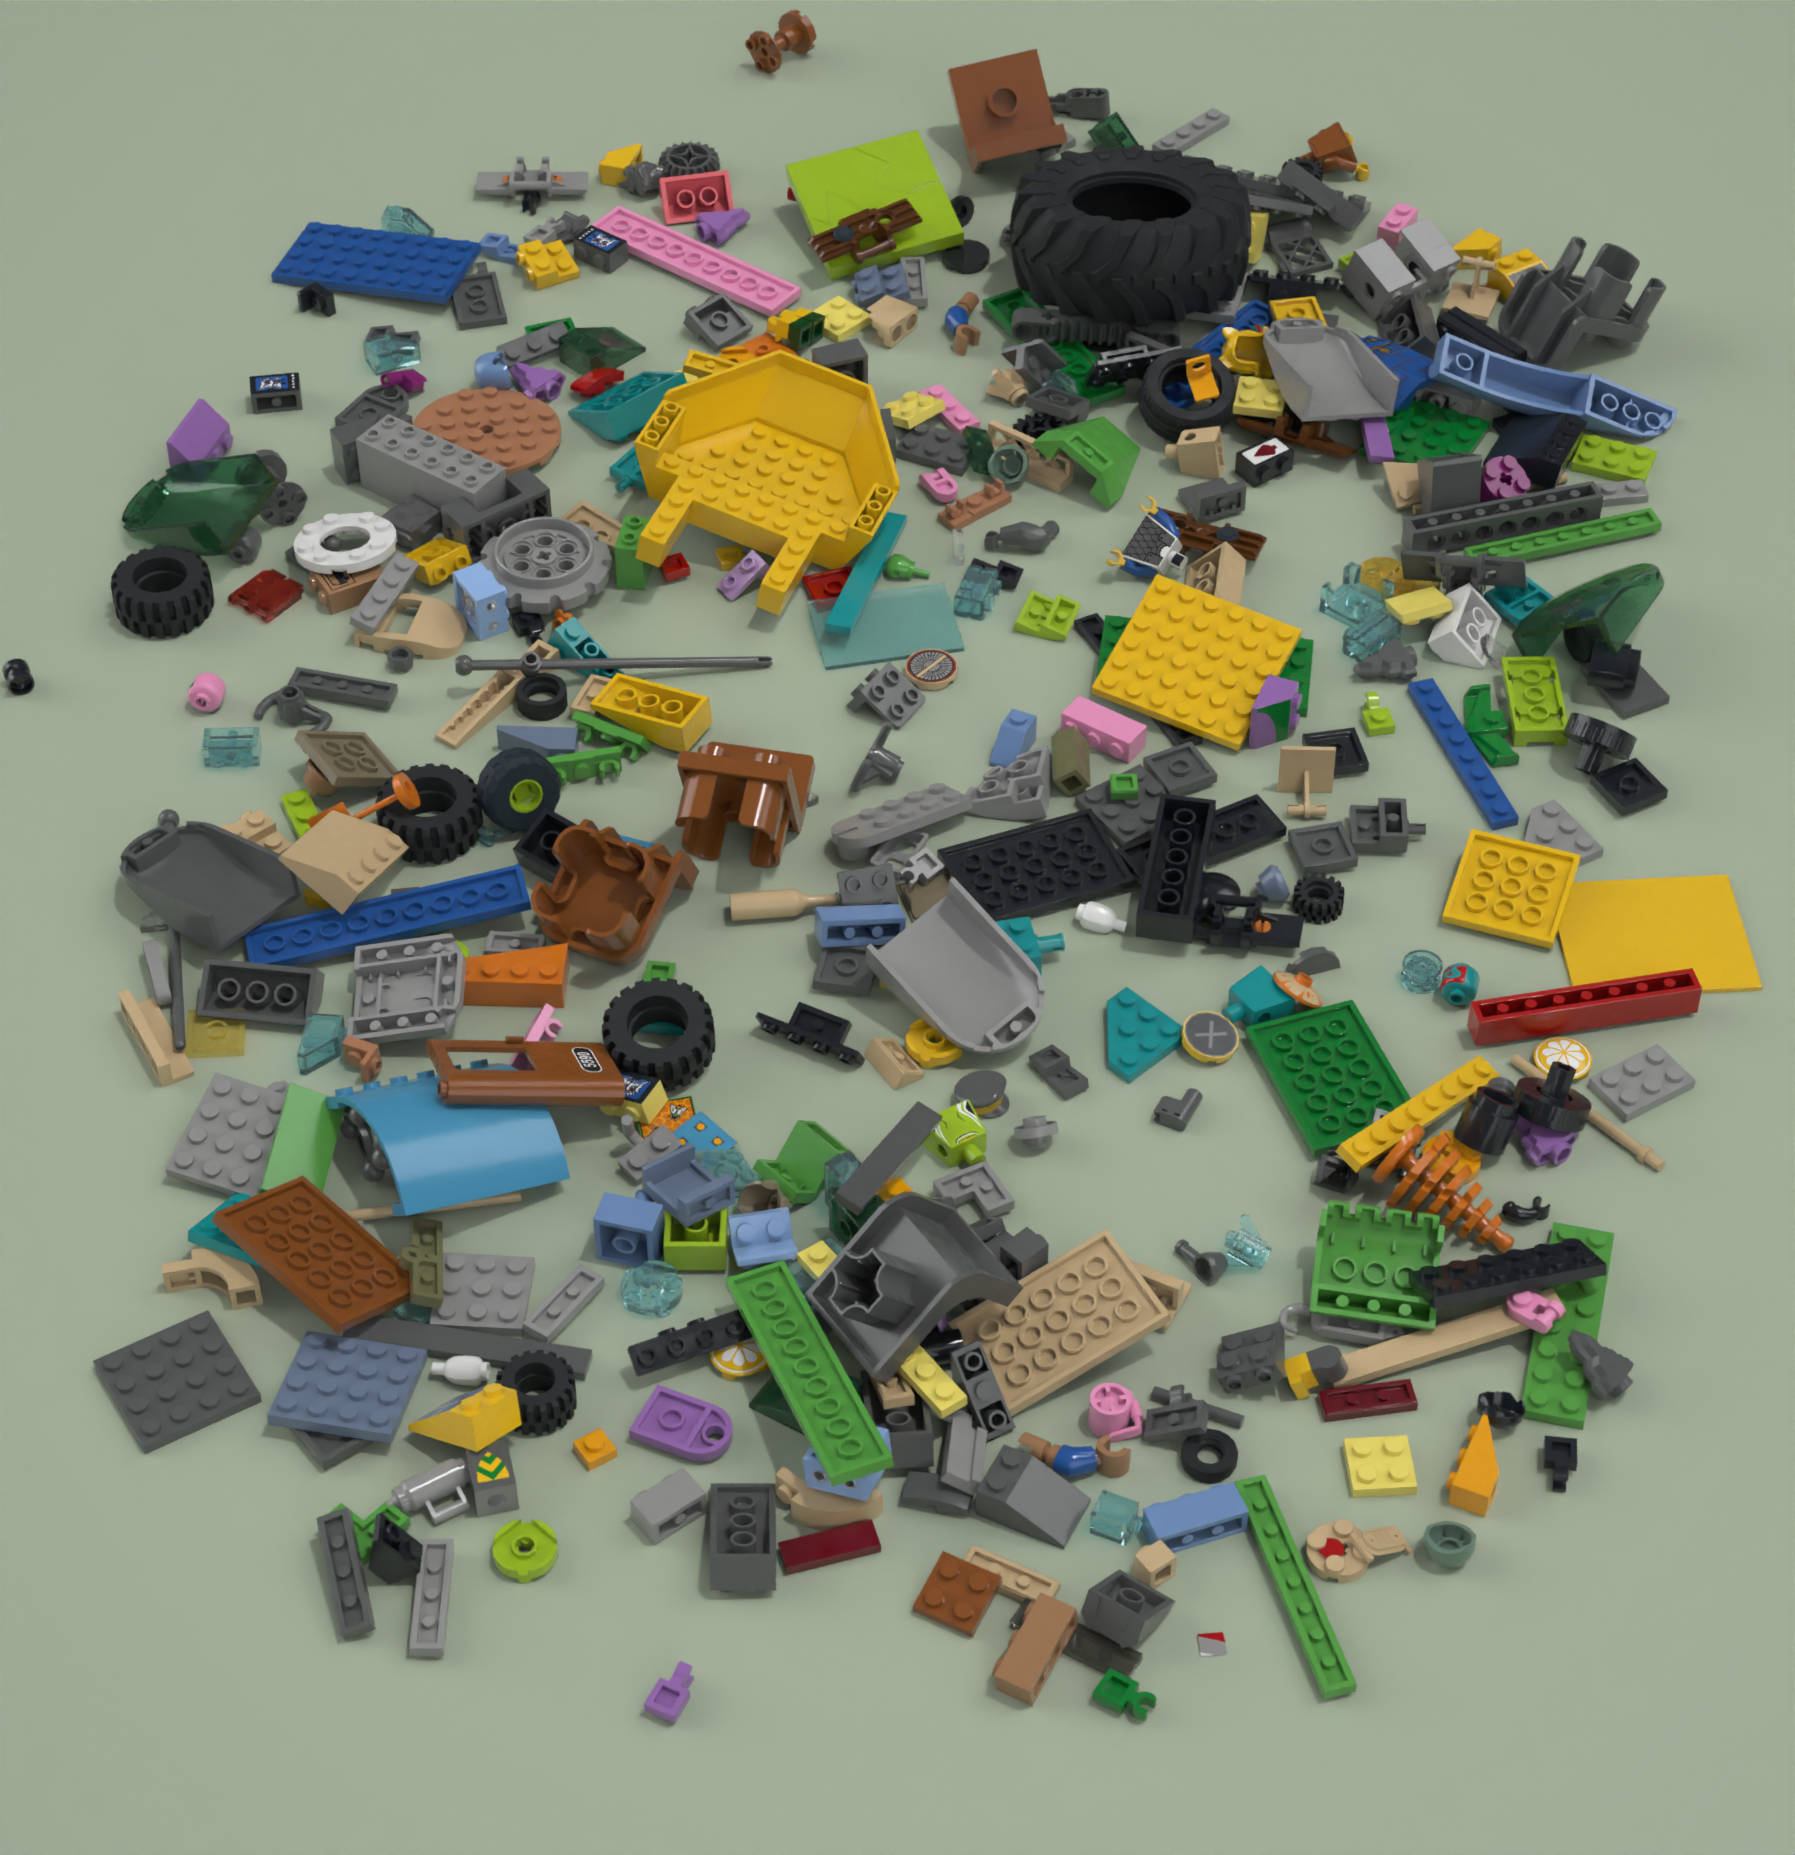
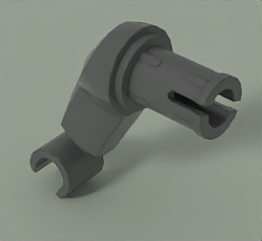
M1050 520V522L1047 521L1042 527L1029 522H1019L1001 527L1000 534L996 531L987 532L984 539V547L986 550H995L999 547L998 541H1002L1004 546H1021L1031 551H1040L1047 548L1049 540L1059 533V525L1055 521Z

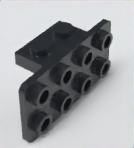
M1255 269L1253 273L1247 275V280L1270 283L1268 301L1315 296L1317 299L1318 288L1342 290L1344 283H1339V278L1325 277L1324 281L1315 280V275L1302 274L1300 278H1293L1292 273L1278 272L1275 276L1268 275V270Z
M1141 345L1102 352L1099 355V361L1092 364L1084 379L1085 387L1099 388L1106 383L1115 382L1120 384L1133 378L1143 379L1147 367L1156 357L1173 349L1185 348V346L1148 352L1147 346Z

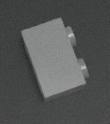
M684 1468L675 1474L666 1476L660 1483L647 1491L638 1493L631 1500L632 1521L654 1545L707 1513L706 1492Z

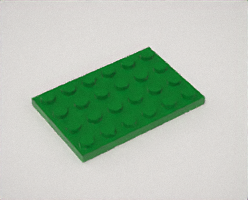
M1353 1000L1245 1027V1036L1313 1158L1319 1157L1321 1154L1328 1155V1149L1338 1148L1341 1143L1371 1124L1373 1112L1376 1108L1391 1112L1411 1099Z

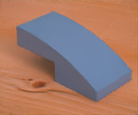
M487 233L479 242L481 243V252L498 261L519 266L515 258L519 244L510 243L508 235Z

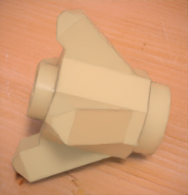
M1015 366L1011 370L1004 369L1001 371L999 368L992 370V377L996 380L994 386L989 385L987 387L988 394L1004 398L1014 406H1018L1026 401V397L1029 396L1026 380L1015 371Z

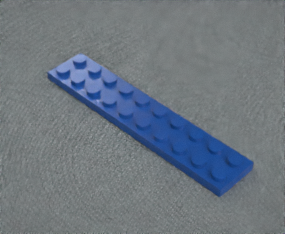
M518 864L357 902L343 915L335 908L260 925L252 929L244 937L250 963L296 966L355 951L356 946L405 940L531 910L532 907L521 866Z

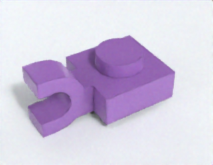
M680 1661L669 1681L660 1677L644 1703L645 1711L675 1724L691 1697L688 1688L694 1680V1676L690 1675L692 1666Z

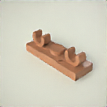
M995 478L994 484L989 485L986 483L983 490L962 500L956 499L955 505L946 504L945 510L938 513V521L955 533L1011 503L1012 495L1004 490L1005 484L998 478Z

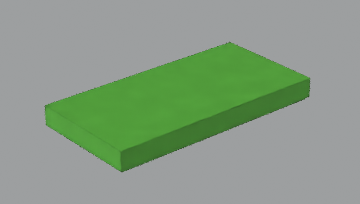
M290 1083L285 1094L259 1193H263L301 1176L308 1179L323 1193L345 1107L327 1109L325 1097L330 1096Z

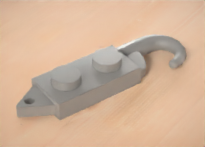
M1303 1303L1287 1305L1281 1310L1279 1315V1322L1288 1332H1298L1296 1327L1289 1324L1288 1318L1290 1316H1305L1311 1318L1312 1329L1320 1334V1337L1370 1346L1405 1335V1332L1395 1325L1309 1313L1310 1305Z

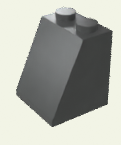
M1459 453L1417 459L1422 514L1480 503L1482 455Z

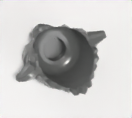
M648 161L637 163L634 167L629 165L623 171V174L627 176L626 181L617 183V185L628 189L631 194H633L634 189H637L640 195L646 196L647 190L658 188L660 191L659 179L666 178L665 175H667L668 170L665 166L660 164L657 166Z

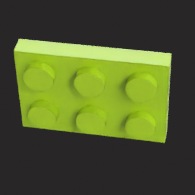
M1584 434L1572 460L1571 470L1614 481L1642 479L1645 485L1656 460L1657 451L1643 446L1627 444L1622 441L1602 438L1597 435Z

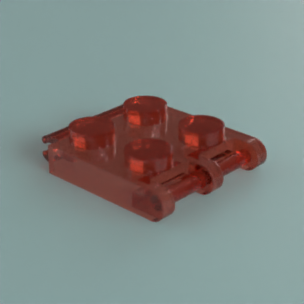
M275 569L263 570L231 593L228 597V602L232 605H240L244 608L245 612L249 614L254 613L260 616L263 622L269 623L302 599L301 594L304 592V589L301 587L304 585L291 578L284 579L287 576Z

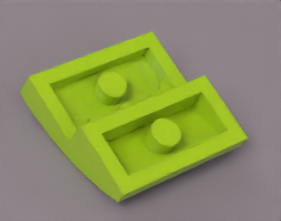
M1031 590L1013 629L1039 638L1065 640L1081 604L1060 594H1057L1056 599L1053 600Z

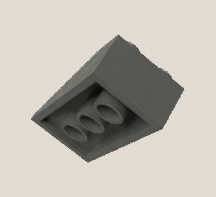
M860 1371L863 1404L875 1426L889 1429L894 1466L884 1471L899 1468L922 1469L934 1466L933 1430L929 1405L911 1387L915 1397V1405L883 1409L867 1371Z
M711 1483L710 1591H776L775 1483Z

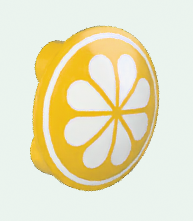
M1568 1037L1548 1038L1540 1042L1534 1050L1533 1058L1535 1065L1546 1075L1549 1073L1552 1061L1562 1062L1575 1068L1576 1073L1573 1080L1578 1078L1584 1079L1589 1075L1592 1066V1055L1585 1045L1575 1039Z
M754 1338L709 1353L712 1364L721 1372L723 1378L727 1380L749 1376L765 1371L768 1368Z

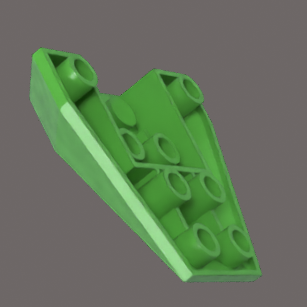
M1104 416L1048 430L1032 443L1035 448L1050 460L1062 451L1066 452L1069 457L1073 458L1088 473L1092 474L1097 481L1089 493L1106 508H1110L1122 497L1141 449Z

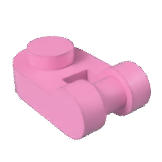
M944 468L936 469L932 474L924 473L919 475L921 487L927 489L936 500L942 503H949L957 498L958 485Z
M1530 1290L1509 1294L1507 1297L1508 1314L1541 1334H1546L1552 1328V1322L1559 1320L1565 1314V1308L1560 1302L1556 1300L1549 1301Z

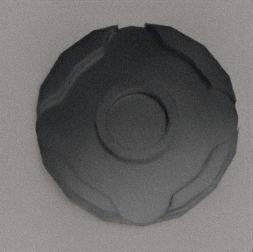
M967 239L964 240V244L944 249L943 260L947 268L952 271L954 268L958 269V273L972 274L982 271L985 265L989 264L990 252L985 244Z

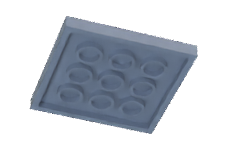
M307 1331L267 1414L268 1424L391 1444L428 1360L427 1349Z

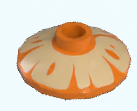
M1284 971L1274 972L1273 979L1276 984L1292 998L1313 1008H1320L1323 1005L1320 995L1311 986L1314 982L1311 977L1303 972H1299L1297 975Z

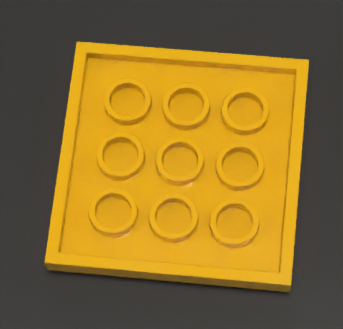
M1471 829L1442 915V922L1553 949L1581 855Z

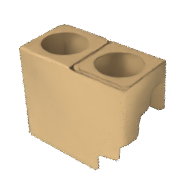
M886 295L867 308V310L872 312L868 316L872 319V328L876 329L873 333L877 337L873 340L874 343L891 348L917 328L918 307Z

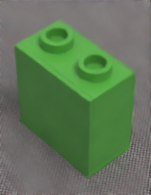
M625 515L614 547L617 588L645 591L653 565L635 557L640 534L651 518Z

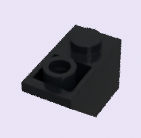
M383 1513L376 1514L368 1569L388 1585L420 1573L423 1545Z

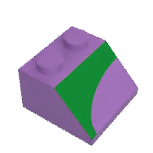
M1268 674L1252 707L1249 737L1250 749H1257L1286 740L1292 729H1297L1300 714H1297L1296 711L1299 709L1302 694L1298 693L1299 682Z

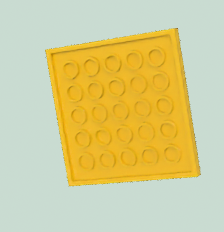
M1156 574L1095 680L1091 694L1239 751L1250 731L1252 707L1268 674L1280 676L1301 637L1302 629Z

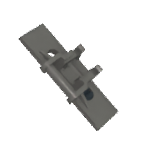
M1401 550L1400 553L1403 578L1405 580L1442 582V588L1446 589L1445 595L1469 582L1481 596H1483L1484 585L1527 588L1525 559L1487 556V553L1484 552L1478 554L1477 557L1446 555V550H1440V552ZM1495 570L1496 573L1491 574L1485 571Z

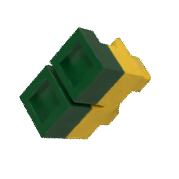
M801 307L794 311L785 309L781 311L779 318L775 316L768 318L767 332L775 334V342L784 338L790 340V348L799 351L823 338L825 315Z

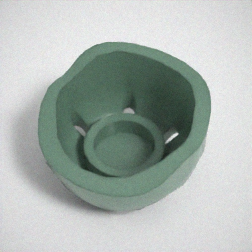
M1012 444L996 449L988 461V471L994 480L998 478L1005 485L1019 483L1025 478L1029 469V459L1026 453L1018 446Z
M1441 1521L1427 1526L1424 1533V1546L1429 1557L1435 1563L1445 1567H1456L1464 1564L1471 1558L1474 1552L1476 1534L1469 1527L1451 1521Z

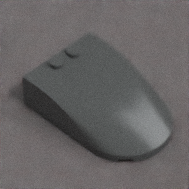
M186 821V826L171 828L170 824L157 827L134 839L120 856L122 862L119 867L125 884L168 925L184 937L217 954L301 896L296 875L278 860L281 854L206 822Z

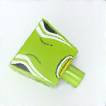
M968 1099L938 1112L943 1118L922 1144L949 1167H955L964 1162L972 1166L985 1161L986 1156L983 1153L986 1151L987 1133Z

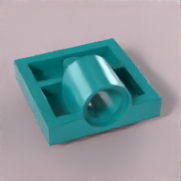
M1528 577L1527 588L1495 586V588L1485 592L1483 597L1495 611L1518 628L1556 609L1558 603L1555 597Z

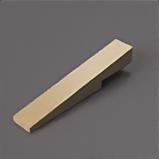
M540 639L525 652H535L540 659H561L559 649ZM498 670L435 734V738L455 750L458 749L517 701L516 688L519 682L526 676L520 670ZM540 670L539 673H551L553 670Z

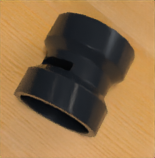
M12 659L5 663L2 672L9 691L19 696L31 692L35 683L28 663L23 659Z

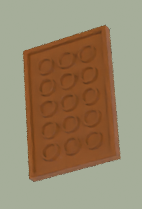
M304 1176L217 1211L214 1214L212 1223L337 1334L410 1300V1271L401 1268L398 1264V1258Z

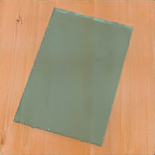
M944 583L872 592L851 635L825 631V622L838 597L807 601L810 619L825 670L908 659L911 654L925 649H940L948 653L962 652L965 649Z

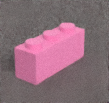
M1078 696L1061 713V731L1074 725L1088 740L1090 747L1129 764L1146 746V725L1084 697Z

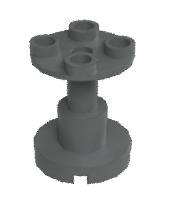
M262 449L256 451L257 455L253 457L248 455L240 463L236 475L239 485L246 494L253 497H261L258 511L265 522L271 525L284 524L290 526L294 524L305 507L308 499L307 494L300 485L294 482H284L287 476V466L277 452Z

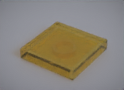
M243 1007V1008H222V1009H227V1010H245V1007ZM188 1010L186 1057L189 1059L245 1056L247 1021L197 1016V1010Z

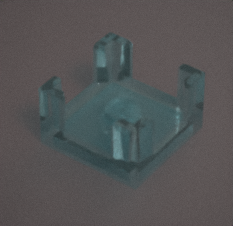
M1351 561L1344 567L1343 581L1337 589L1333 591L1330 582L1321 587L1319 611L1362 633L1387 611L1385 599L1393 597L1394 582L1386 578L1382 579L1380 593L1360 583L1362 567Z

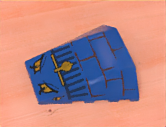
M1371 335L1360 339L1399 379L1394 413L1409 407L1417 390L1438 382L1429 377V366L1434 362L1432 359L1389 340Z

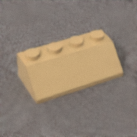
M1225 541L1187 566L1185 585L1240 606L1246 559Z

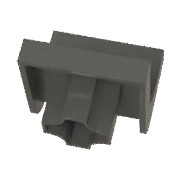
M904 1192L888 1199L873 1213L804 1295L869 1375L874 1379L887 1383L931 1330L953 1307L965 1300L976 1297L985 1298L1008 1307L1023 1290V1287L953 1207L916 1192Z

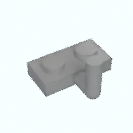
M627 1114L621 1118L623 1134L634 1148L618 1160V1165L639 1185L642 1183V1167L683 1147V1144L664 1124L643 1139L635 1130L631 1115Z

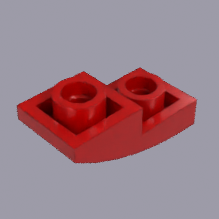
M611 367L593 370L575 380L570 385V390L580 392L582 397H594L595 393L605 392V386H612L616 381H624V371Z

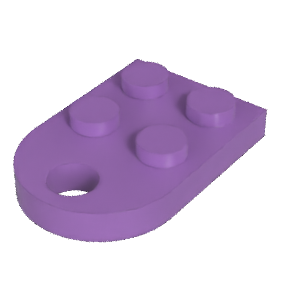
M657 1385L629 1429V1437L691 1461H708L719 1457L730 1447L733 1438V1428L729 1415L722 1408ZM715 1433L723 1436L718 1441H711L707 1437Z

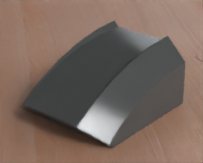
M1119 1569L1088 1590L1081 1614L1088 1629L1096 1630L1120 1644L1123 1649L1136 1645L1143 1640L1162 1621L1176 1602Z

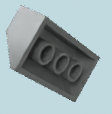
M205 958L197 1016L311 1027L322 1002L325 974L315 968Z

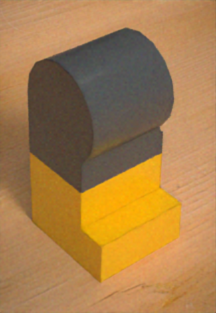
M1333 1345L1323 1346L1285 1360V1370L1289 1384L1298 1400L1310 1396L1308 1389L1326 1383V1381H1340L1348 1372V1365L1339 1348Z

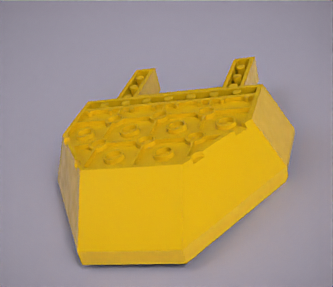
M777 350L669 389L634 442L648 497L661 502L640 534L635 558L660 567L687 523H690L776 558L760 584L755 606L780 615L810 563L813 562L831 570L842 568L873 539L898 495L900 481L872 385L783 350Z

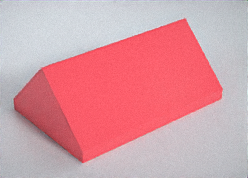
M728 170L659 179L660 204L666 225L696 222L695 217L702 212H727L734 209Z

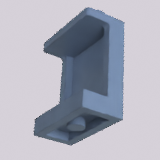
M692 1144L681 1147L642 1167L643 1191L657 1203L663 1204V1208L685 1227L735 1203V1179L728 1173L716 1178L696 1161L695 1147Z

